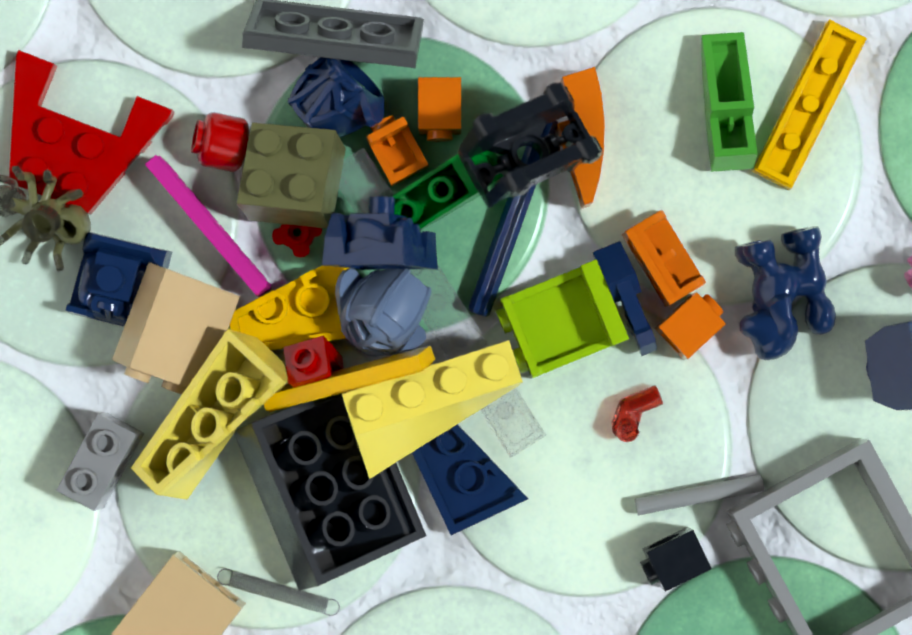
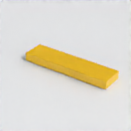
M830 19L825 23L752 172L787 190L792 189L867 39L866 37Z
M431 345L336 370L331 372V376L327 379L293 388L288 383L264 403L266 411L272 412L419 373L430 366L435 357Z

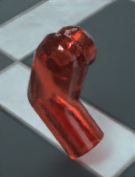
M656 385L626 396L618 402L611 425L613 434L622 442H632L638 437L640 432L638 427L643 412L663 405Z

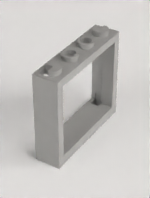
M859 439L726 511L732 521L726 524L732 539L738 547L744 544L752 560L746 563L758 585L766 583L773 596L767 600L771 611L779 623L786 620L793 635L813 634L750 519L854 463L912 568V517L870 440ZM912 595L840 635H878L912 616Z

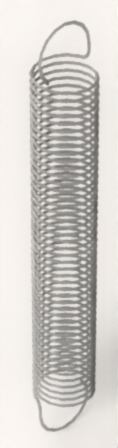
M231 570L232 576L229 584H222L229 586L231 584V587L233 584V588L235 585V588L237 586V589L239 587L242 590L245 579L246 582L248 579L250 584L247 592L249 591L250 593L252 588V592L254 589L255 593L258 583V587L259 584L260 588L262 585L264 597L269 585L270 592L271 589L272 593L274 590V594L276 591L277 599L281 590V593L283 591L284 598L286 595V599L288 596V600L290 597V601L292 598L293 602L294 596L295 599L297 597L298 604L299 601L300 605L302 602V606L304 603L305 609L308 602L309 605L311 602L312 610L314 607V611L316 608V612L318 609L320 613L322 607L323 611L325 605L327 608L328 600H334L328 598L326 600V597L324 599L320 595L318 597L314 593L310 594V592L302 590L299 592L295 588L293 590L289 586L285 587V585L283 586V584L275 582L270 583L268 580L266 582L264 579H258V577H252V575L239 574V572H233V570Z

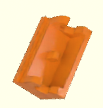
M663 210L658 211L622 234V237L665 307L706 283L667 220Z

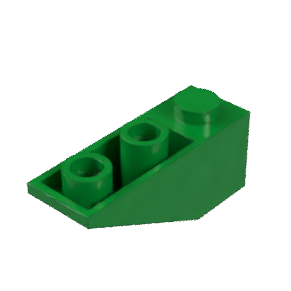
M487 150L470 159L473 160L475 165L488 163L494 166L497 164V157L501 156V154ZM457 154L392 197L395 198V214L411 218L413 223L419 224L420 230L476 199L480 194ZM502 173L495 175L492 184L488 186V191L504 177Z

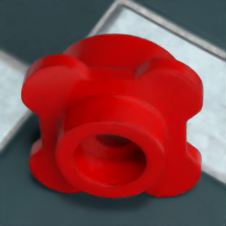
M282 224L280 228L273 230L272 239L275 244L285 245L292 249L296 257L303 258L310 253L309 246L313 243L315 237H319L322 234L323 228ZM297 228L301 230V235L298 237L293 234V231Z

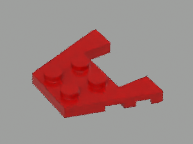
M18 50L15 66L9 183L28 190L26 180H18L17 173L20 171L32 172L36 180L37 194L42 196L47 184L45 177L53 175L56 177L57 182L50 198L56 200L72 189H81L83 196L74 201H68L64 205L74 204L81 206L91 215L126 174L125 171L140 153L143 154L152 143L151 140L161 128L170 122L175 112L170 108L137 96L120 137L42 107L57 66L54 63Z

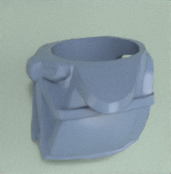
M353 268L343 270L335 286L342 333L351 345L373 356H392L400 351H410L419 347L426 339V331L419 324L427 308L432 292L431 287L424 285L407 268L404 270L377 269L364 278Z

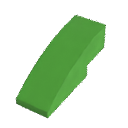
M744 32L702 35L703 93L711 172L753 169L758 153L752 117L754 101Z

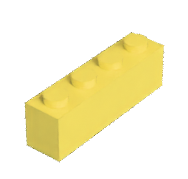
M227 329L131 469L156 495L187 500L240 424L288 382L284 362L257 337Z
M508 340L430 365L419 373L342 394L369 479L518 387L523 381L510 341Z

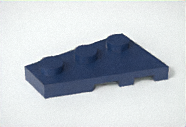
M458 424L412 452L450 535H454L529 499Z

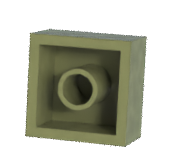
M252 122L236 203L249 221L328 228L331 214L335 213L346 151L336 130Z

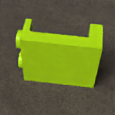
M597 259L515 294L500 298L502 308L495 310L504 333L507 334L512 331L518 348L513 349V353L521 374L529 371L531 378L538 377L629 339Z

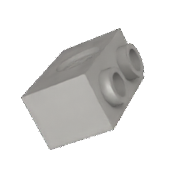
M108 413L98 414L56 491L93 511L104 508L145 433Z

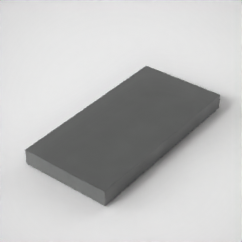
M256 0L243 32L242 48L416 68L424 19L422 17L280 0Z

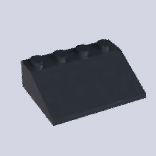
M347 392L294 405L236 430L234 433L299 591L320 586L426 537L397 464L394 463L369 479L342 394Z

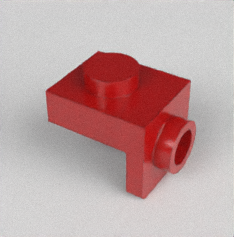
M324 335L284 347L288 383L293 388L327 379L331 376V372L344 369L342 355Z

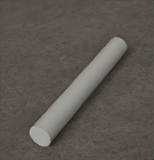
M759 474L636 498L635 506L637 514L644 515L764 491V485Z

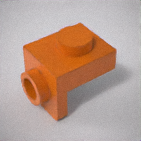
M393 115L384 118L373 128L370 127L373 133L366 136L367 142L391 186L429 167L404 117L395 120Z

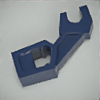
M618 241L592 252L594 260L597 259L614 303L621 301L629 331L635 337L641 356L656 351L657 345L653 331L645 318L636 295L642 292L640 284L621 242Z

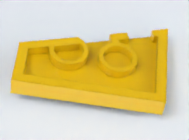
M322 265L299 276V278L235 310L230 322V329L257 337L271 351L284 349L285 346L323 335L328 341L346 339L341 331L335 286L339 275L347 268Z

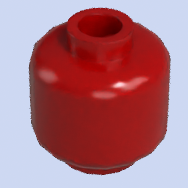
M210 112L204 121L197 120L191 153L197 154L199 163L204 167L229 172L238 171L246 156L250 135L248 122L240 117Z

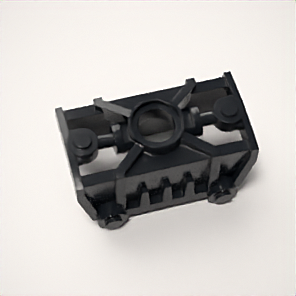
M562 82L550 84L546 87L543 95L495 116L492 113H483L476 117L473 122L474 127L471 128L459 146L458 155L488 208L493 207L498 201L509 196L514 198L517 195H522L531 186L564 171L571 172L582 163L591 164L602 155L600 144L596 137L590 136L579 115L575 112L574 99ZM567 116L570 123L564 128L561 136L556 138L553 134L540 137L546 124ZM523 146H530L539 153L540 160L529 165L525 164L519 159L517 149ZM560 146H567V148L560 151ZM487 150L501 154V156L497 157V164L494 166L488 163L475 165L473 160L470 159ZM502 173L504 177L488 191V186L492 184L495 175Z

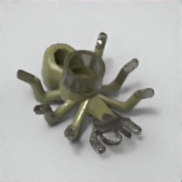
M13 166L12 171L16 178L20 181L26 180L29 199L27 200L25 192L19 189L15 179L0 175V182L11 185V187L0 185V216L8 217L10 214L16 213L24 215L22 219L0 236V246L23 228L26 236L31 239L21 259L22 264L27 265L38 245L53 238L55 241L53 251L55 267L58 272L63 271L62 251L65 243L70 245L79 244L91 230L89 215L81 206L74 204L64 206V204L82 197L84 193L81 189H72L56 200L51 199L50 197L57 179L50 170L46 169L43 172V181L46 183V187L41 200L38 202L34 174L32 172H23L19 166Z

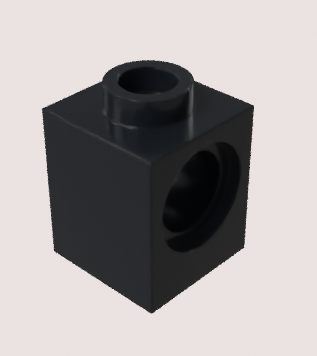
M689 527L642 548L647 559L641 561L640 564L649 583L653 585L658 582L664 591H668L712 569L694 530Z

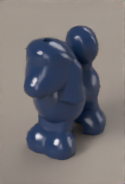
M818 226L795 229L781 234L782 245L788 252L794 254L793 265L776 261L775 248L771 239L735 246V256L738 262L746 267H750L754 274L752 285L754 298L752 309L754 313L741 319L739 322L740 332L751 339L755 354L760 359L765 361L778 359L787 354L794 346L798 334L797 320L792 315V302L796 296H805L808 301L805 309V322L813 334H826L835 325V307L824 291L827 279L819 258V246L822 235Z

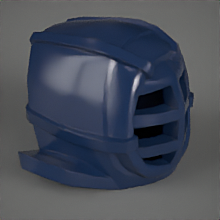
M320 57L313 64H309L305 68V72L297 80L290 98H288V104L308 128L336 130L339 137L354 133L364 126L373 128L383 120L384 97L380 89L362 69L349 60Z

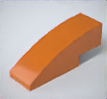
M595 67L563 76L560 81L572 95L575 105L574 110L579 115L590 136L596 137L602 148V155L597 161L591 164L582 163L570 172L581 209L590 207L593 203L600 179L604 154L605 120L602 93ZM569 120L558 123L556 129L558 136H561L564 128L570 123Z

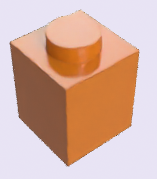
M418 77L419 135L427 134L428 141H452L453 134H461V77Z
M696 292L691 294L654 329L683 360L689 359L726 325L719 317L724 311L711 296L705 294L701 297Z

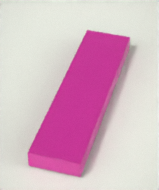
M155 155L145 164L146 167L254 294L261 297L271 289V283L168 162L160 155Z

